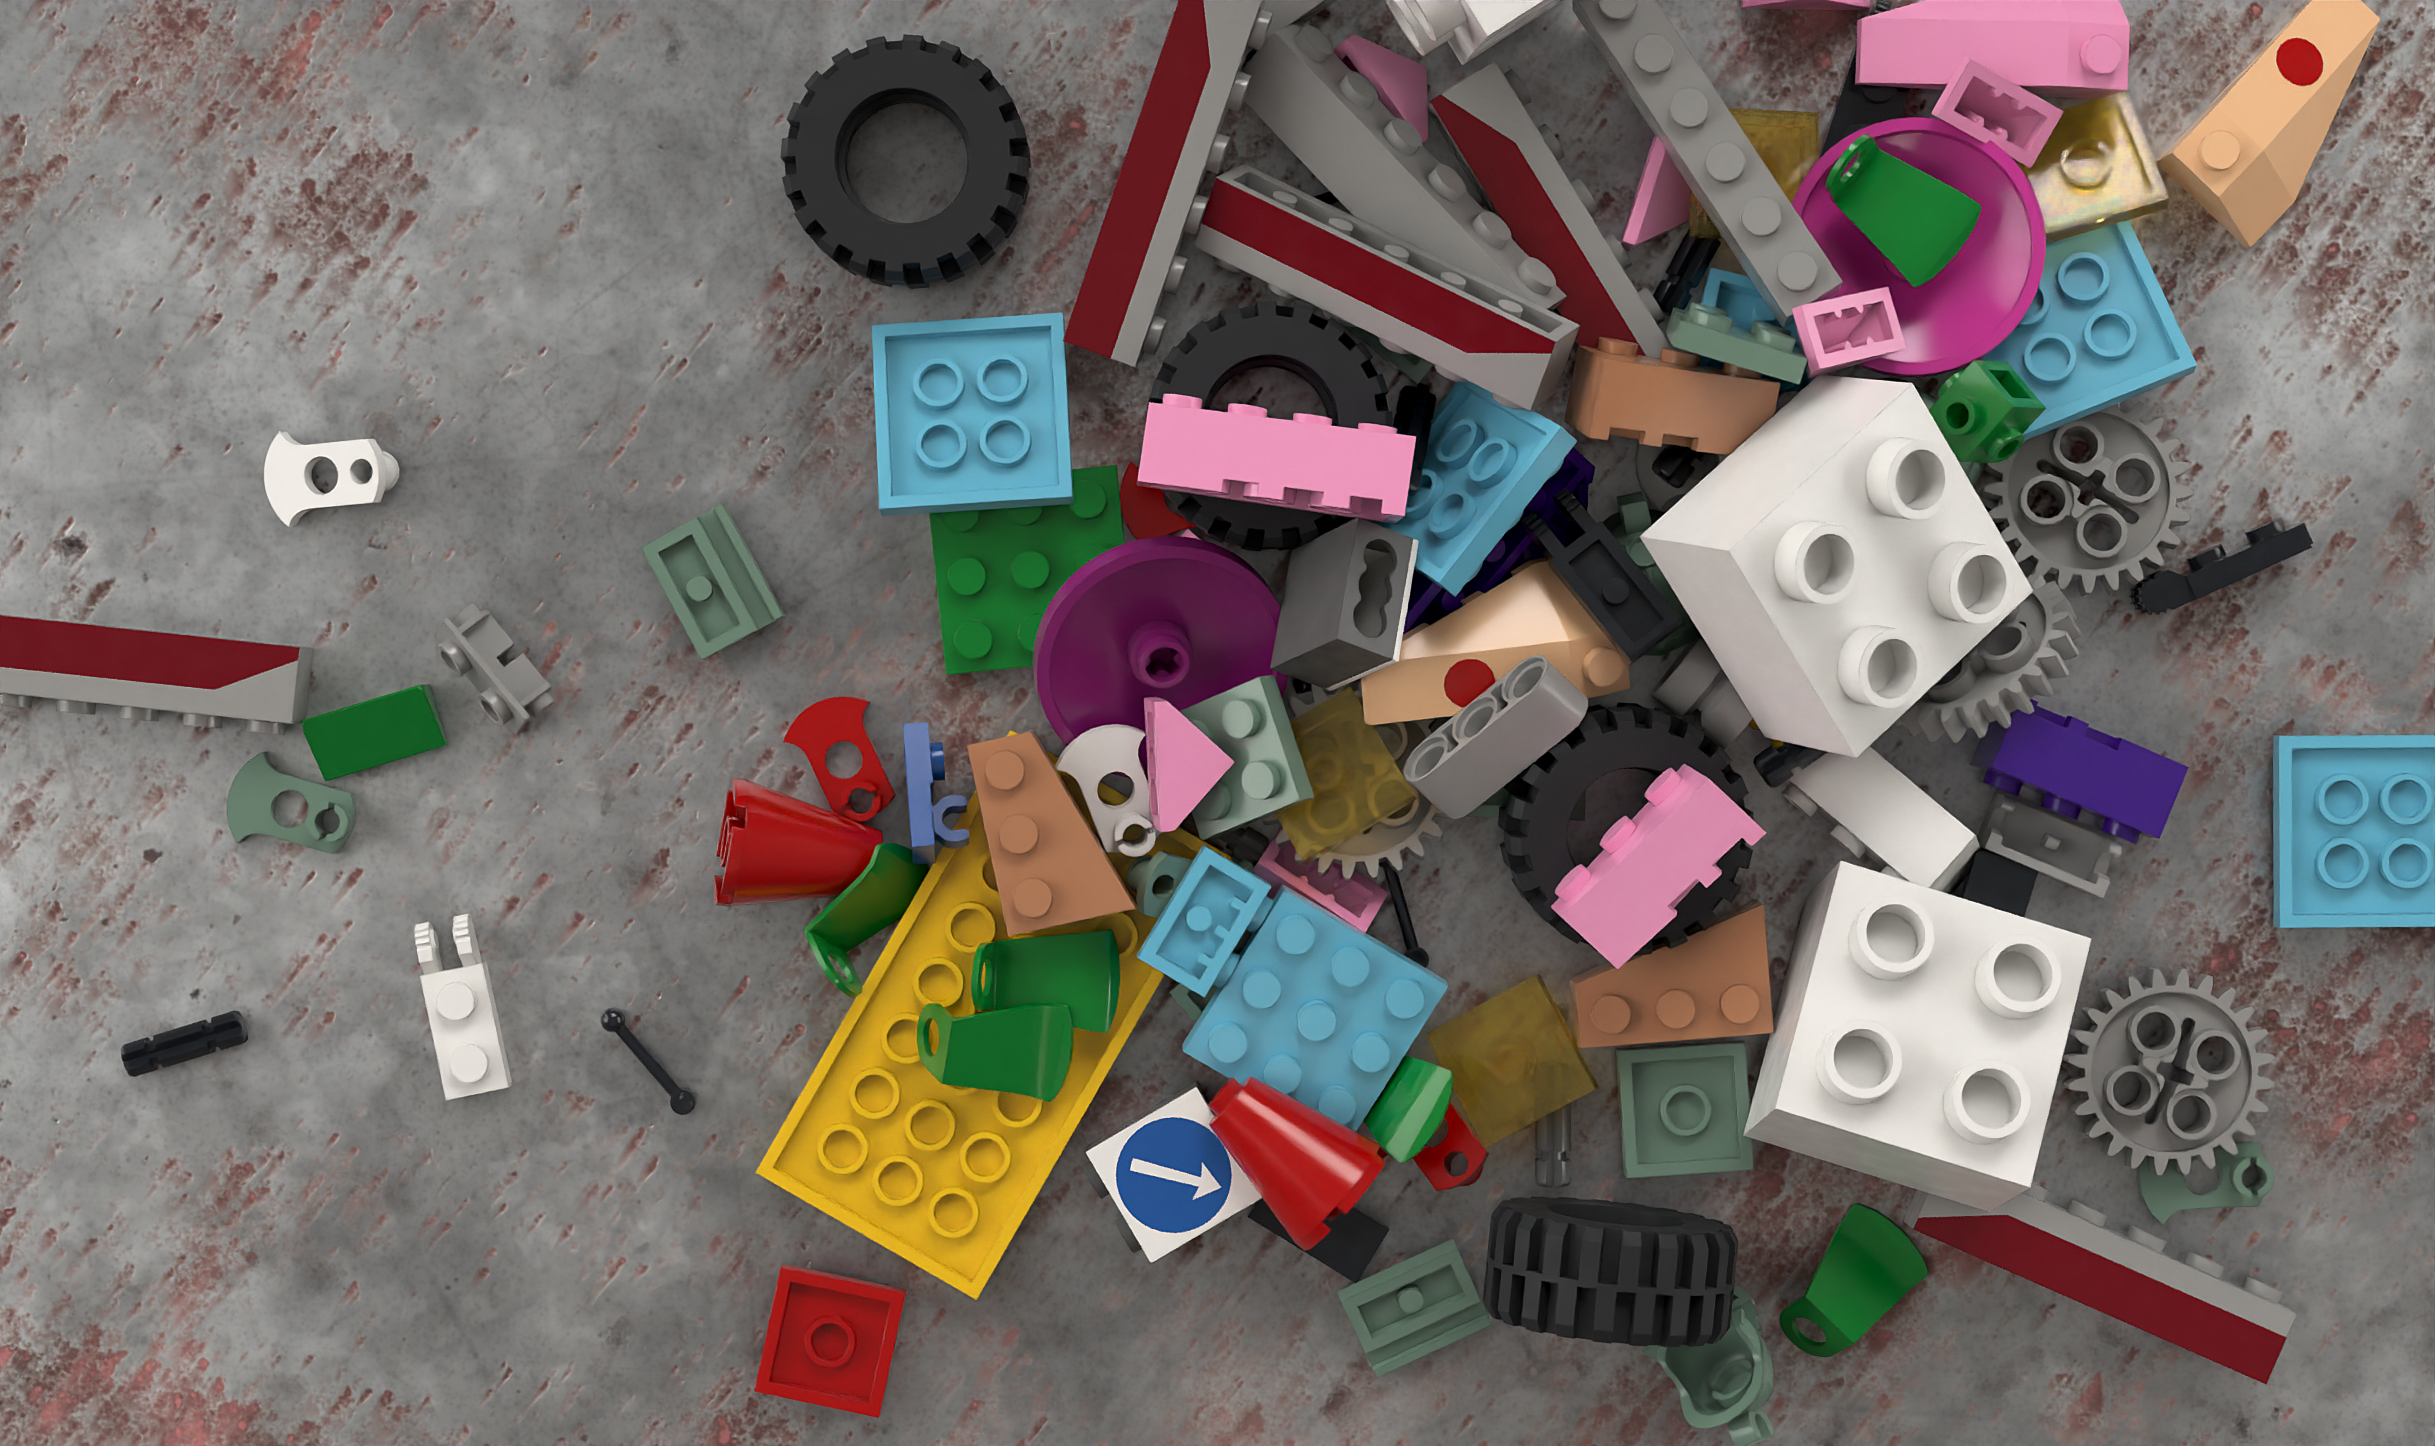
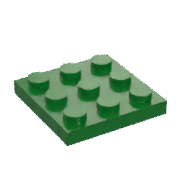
M1117 465L1072 469L1074 504L929 513L946 675L1033 666L1037 630L1050 601L1071 575L1096 556L1125 544Z

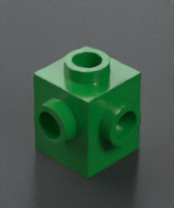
M1973 360L1965 370L1954 374L1944 382L1938 391L1939 399L1929 409V412L1958 461L1998 463L2009 458L2021 447L2024 442L2022 434L2042 414L2046 407L2008 362Z

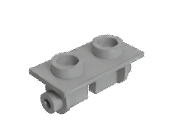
M472 603L454 617L455 622L460 626L459 628H456L449 618L442 622L435 636L436 641L440 644L437 646V652L443 663L453 674L458 677H462L465 674L481 693L478 695V702L486 715L498 726H503L506 723L511 731L517 735L530 717L525 710L529 709L534 717H537L555 702L548 693L552 687L523 653L505 667L500 663L497 658L512 648L514 642L487 609L480 611Z

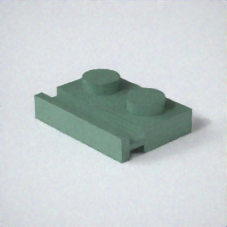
M723 503L641 547L701 660L710 658L756 633L763 627L785 617L781 606L726 505Z
M1453 1238L1337 1291L1343 1308L1377 1378L1493 1325Z

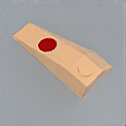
M2309 0L2159 157L2156 163L2246 249H2250L2295 202L2381 19L2361 0Z
M1546 557L1534 559L1510 571L1513 577L1486 593L1476 591L1461 600L1462 607L1431 625L1422 623L1405 633L1402 637L1399 661L1361 678L1364 721L1369 725L1455 716L1516 665L1534 655L1544 656L1587 699L1630 689L1629 664L1549 567L1550 560Z

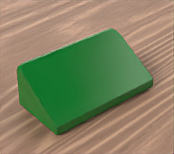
M430 684L417 685L300 721L306 740L325 782L448 745Z

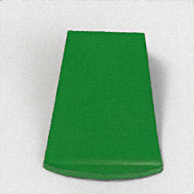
M1868 134L1860 136L1843 152L1833 166L1825 186L1831 201L1877 247L1913 287H1918L1932 279L1954 258L1974 229L1981 212V205L1950 185L1878 148L1875 139ZM1857 153H1859V156L1856 159L1855 163L1841 177L1847 164Z
M895 843L877 844L870 863L861 875L803 929L824 973L840 991L849 997L855 998L861 994L862 984L847 952L903 917L930 870L927 864L913 865L912 850ZM829 957L841 967L848 981L835 970Z
M1111 929L981 943L978 946L973 961L971 978L972 1000L977 1011L1001 1010L1044 1003L1067 1005L1070 1009L1073 1028L1107 1033L1110 1029L1116 1013L1120 986L1119 950L1115 935ZM985 962V984L982 992L981 979L982 969Z
M929 1003L924 1006L919 1016L917 1047L922 1064L941 1084L1015 1093L1050 1102L1056 1098L1063 1088L1069 1072L1073 1053V1022L1069 1007L1063 1004L1024 1005L954 1018L942 1005ZM933 1019L936 1021L939 1030V1045L935 1055L932 1053L929 1045V1028Z
M1405 1055L1364 1118V1123L1377 1142L1399 1163H1406L1419 1154L1440 1127L1453 1094V1073L1438 1065Z
M1854 1203L1833 1234L1804 1296L1788 1304L1781 1312L1779 1321L1784 1334L1795 1346L1810 1355L1831 1357L1853 1345L1907 1292L1928 1276V1268L1924 1258L1908 1235L1893 1221L1876 1209L1860 1203ZM1805 1318L1817 1324L1824 1332L1826 1341L1815 1342L1805 1337L1798 1330L1795 1319Z

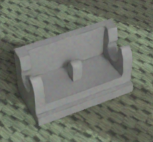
M1998 789L1995 791L1976 836L1981 849L2021 863L2039 871L2038 873L2101 898L2105 897L2111 883L2109 877L2106 876L2107 869L2112 859L2120 857L2122 853V844L2115 841L2116 837L2081 821H2076L2041 807L2040 804L2019 795L2017 797Z

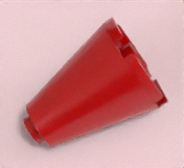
M733 778L731 781L732 790L728 789L717 846L716 856L720 857V866L725 867L724 876L714 875L715 905L731 907L838 897L861 875L870 863L876 845L883 843L882 831L752 781Z
M1249 1076L1241 1084L1235 1078H1230L1208 1104V1107L1216 1113L1209 1122V1126L1293 1241L1304 1251L1314 1247L1331 1231L1323 1223L1325 1218L1331 1222L1341 1212L1346 1215L1380 1173L1386 1163L1384 1158L1389 1155L1378 1143L1253 1076Z

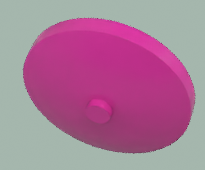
M1926 117L1891 119L1875 123L1854 132L1830 148L1814 164L1799 186L1792 201V206L1843 281L1839 293L1833 298L1883 287L1889 288L1907 349L1856 364L1866 370L1888 376L1921 378L1953 372L1968 366L1973 360H1979L1997 348L2013 332L2029 309L2038 290L2045 262L2046 236L2040 205L2032 186L2016 162L2002 148L1991 140L1984 143L1944 120ZM1862 135H1870L1875 139L1878 148L1950 185L1981 205V212L1976 225L1958 253L1932 279L1918 287L1911 286L1896 267L1831 201L1826 191V181L1833 166L1843 152ZM1859 153L1850 160L1841 177L1852 167Z

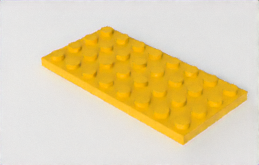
M1010 730L1007 736L1016 735L1018 733L1013 730ZM1046 750L1054 765H1056L1059 757ZM1058 770L1084 817L1101 842L1077 780L1067 772ZM1102 781L1099 782L1097 788L1098 797L1105 804L1112 806L1121 805L1129 799L1128 796ZM975 790L967 804V812L962 813L953 830L969 829V844L959 849H951L945 846L941 849L935 863L930 868L862 986V993L855 998L755 1173L977 1300L1165 974L1137 957L1138 951L1158 918L1141 913L1137 910V906L1136 909L1008 936L977 790ZM1139 824L1128 826L1124 830L1122 837L1126 840L1138 838L1142 833L1143 826ZM1180 826L1174 831L1161 832L1156 837L1154 846L1146 853L1153 858L1160 850L1194 860L1204 844L1229 860L1232 858V856L1201 840ZM1106 852L1125 886L1136 901L1137 893L1129 887L1126 876L1129 866L1138 857L1127 856L1122 852ZM1108 929L1113 931L1119 950L1120 986L1115 1016L1107 1033L1073 1028V1053L1069 1072L1063 1088L1054 1100L1046 1102L1021 1094L941 1084L924 1067L917 1047V1025L920 1013L925 1005L938 1003L954 1018L996 1011L992 1009L977 1011L972 1000V967L976 950L981 943ZM985 962L982 969V992L985 984ZM933 1019L929 1028V1045L932 1053L935 1055L939 1045V1030L936 1021Z

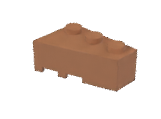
M1599 337L1597 348L1578 345L1564 422L1589 438L1608 440L1609 435L1639 439L1638 443L1643 445L1661 447V444L1665 443L1690 447L1691 450L1698 452L1730 455L1774 416L1780 383L1761 375L1762 373L1726 362L1723 364V369L1699 365L1701 355L1689 351L1662 348L1659 359L1636 355L1638 346L1636 343Z
M1035 731L967 745L1008 936L1136 909V901L1122 881L1060 773L1055 769L1053 761Z
M1754 900L1737 907L1736 910L1719 916V919L1705 931L1696 925L1685 932L1688 942L1672 949L1668 948L1664 943L1654 945L1652 954L1632 956L1619 969L1608 962L1570 978L1575 1043L1580 1048L1774 1033L1764 904Z

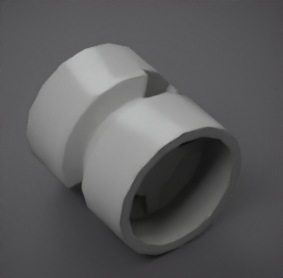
M1700 633L1681 652L1651 694L1678 717L1693 714L1695 716L1694 727L1703 731L1705 736L1720 745L1723 750L1740 735L1753 719Z

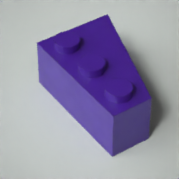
M2030 699V702L2033 705L2034 712L2027 714L2019 709L2011 712L2010 727L2004 728L1997 720L1988 724L1987 732L1984 737L1980 738L1970 762L1971 766L1986 771L1982 783L2017 797L2021 787L2045 795L2041 807L2076 821L2081 810L2104 819L2100 831L2135 845L2140 834L2160 839L2189 767L2123 738H2115L2090 728L2088 723L2067 715V717H2063L2037 706L2038 701Z

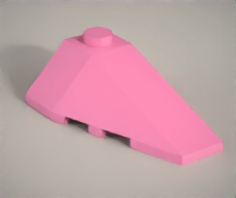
M1925 0L1857 20L1855 84L1945 90L1961 60L1966 56L2036 96L2098 100L2128 90L2130 24L2119 0Z

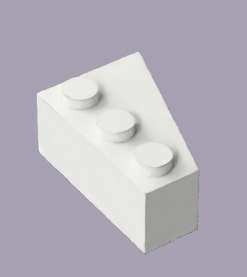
M1870 746L1857 758L1828 752L1803 770L1800 766L1791 770L1794 776L1785 781L1788 786L1781 793L1809 818L1816 811L1835 826L1830 835L1857 859L1865 853L1883 869L1880 872L1882 874L1950 895L1967 878L1973 856L1978 850H1981L1976 835Z

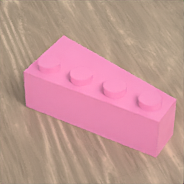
M1163 394L1162 404L1149 402L1137 479L1138 486L1352 518L1359 517L1365 520L1395 524L1405 516L1416 436L1397 434V428L1370 423H1358V429L1332 426L1331 418L1311 414L1294 413L1292 421L1268 418L1267 409L1244 404L1230 403L1228 404L1227 412L1201 409L1202 399L1178 394Z

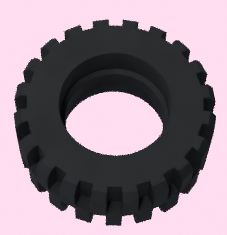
M904 34L901 41L887 42L885 36L866 40L867 47L853 53L846 48L832 57L834 65L822 75L816 71L804 84L808 90L800 104L793 102L786 119L790 124L788 137L783 138L781 144L780 158L785 163L786 175L782 177L786 196L791 200L796 212L794 214L816 245L840 267L855 276L860 275L870 279L874 284L892 287V284L907 285L910 289L929 288V283L946 280L949 283L964 277V271L977 263H980L982 266L996 254L994 249L1004 237L1009 239L1018 224L1016 218L1022 205L1026 204L1030 188L1028 184L1029 168H1031L1030 148L1027 143L1025 128L1014 101L1004 85L1001 86L988 67L977 58L972 60L962 54L959 47L943 40L938 45L926 42L921 35ZM902 103L921 104L942 113L959 130L967 151V173L957 197L941 213L927 220L914 223L889 221L869 211L854 194L847 172L849 146L859 127L878 111Z
M1257 301L1255 306L1239 308L1238 305L1219 311L1218 316L1206 322L1202 320L1187 332L1186 337L1176 347L1173 346L1163 361L1156 379H1154L1148 400V405L1149 402L1162 404L1163 394L1185 395L1202 399L1201 409L1210 410L1213 399L1219 390L1233 377L1250 369L1274 367L1298 375L1314 388L1323 402L1327 417L1332 419V426L1358 429V423H1370L1393 427L1392 411L1388 410L1386 395L1389 392L1383 374L1378 375L1370 360L1373 356L1362 342L1357 344L1345 333L1347 328L1332 317L1327 321L1313 314V308L1296 303L1294 307L1276 305V301ZM1161 489L1163 495H1167L1177 508L1176 512L1189 524L1193 523L1206 532V536L1218 542H1228L1241 546V549L1245 550L1278 549L1281 551L1297 548L1299 545L1305 544L1339 527L1350 518Z
M1618 702L1617 707L1610 708L1597 704L1588 707L1584 718L1570 734L1504 786V789L1509 792L1506 807L1499 806L1498 826L1504 831V842L1499 844L1503 861L1510 868L1513 875L1511 880L1520 895L1543 920L1548 922L1561 935L1576 944L1579 942L1588 944L1597 951L1559 916L1551 906L1559 898L1555 894L1557 886L1577 866L1567 842L1568 824L1572 810L1582 793L1600 777L1620 769H1638L1659 776L1669 768L1677 772L1683 764H1686L1709 778L1754 820L1753 811L1745 807L1743 798L1749 792L1742 776L1733 771L1729 764L1732 759L1721 746L1711 741L1704 735L1703 731L1677 716L1658 708L1650 709L1637 703ZM1743 838L1716 863L1722 870V874L1707 888L1699 881L1674 908L1677 911V916L1633 956L1652 954L1653 946L1662 943L1670 949L1686 943L1688 939L1685 932L1696 925L1705 931L1719 919L1713 910L1723 898L1730 903L1733 902L1741 886L1734 882L1739 867L1749 869L1753 850L1745 845L1746 841Z
M1569 1197L1511 1198L1510 1200L1501 1201L1491 1215L1483 1301L1491 1316L1497 1320H1503L1504 1323L1512 1326H1522L1526 1330L1556 1334L1559 1337L1646 1347L1648 1345L1662 1347L1687 1345L1696 1347L1704 1346L1705 1343L1714 1344L1721 1340L1730 1328L1738 1239L1732 1227L1724 1224L1722 1221L1707 1219L1702 1215L1678 1212L1668 1208Z

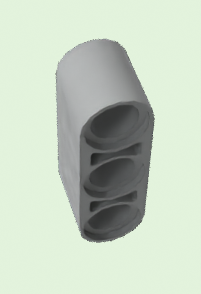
M1534 655L1528 657L1422 741L1408 757L1404 766V777L1448 818H1462L1475 810L1570 734L1584 718L1588 709V699L1544 656Z

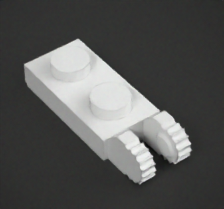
M468 914L454 916L452 932L458 955L463 965L461 967L443 970L438 937L430 922L414 926L415 945L417 947L419 963L424 973L420 976L446 1100L512 1086L487 961L482 962L474 924Z

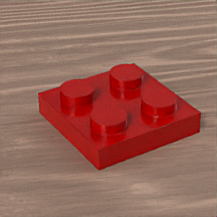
M783 1263L779 1271L754 1391L879 1418L883 1407L907 1289Z

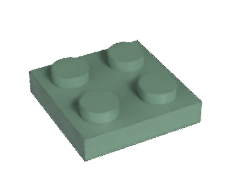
M1691 302L1689 312L1673 308L1666 330L1672 347L1800 384L1808 359L1799 346L1795 344L1796 338L1790 336L1791 331L1754 320L1751 330L1732 325L1733 320L1728 318V312L1698 302Z
M1274 675L1257 677L1179 711L1234 761L1232 766L1192 810L1201 840L1219 837L1315 798Z
M1743 1040L1616 1049L1623 1167L1626 1179L1754 1170L1752 1138L1743 1135L1750 1112L1746 1043Z

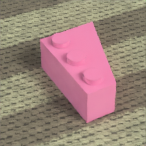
M1683 764L1677 772L1669 768L1659 775L1644 795L1649 802L1632 820L1627 816L1618 820L1601 839L1600 846L1604 850L1587 868L1580 864L1572 869L1555 890V894L1559 898L1551 908L1617 969L1677 916V911L1674 908L1699 881L1707 888L1722 874V870L1716 863L1741 838L1750 846H1753L1767 833L1709 778L1686 764Z

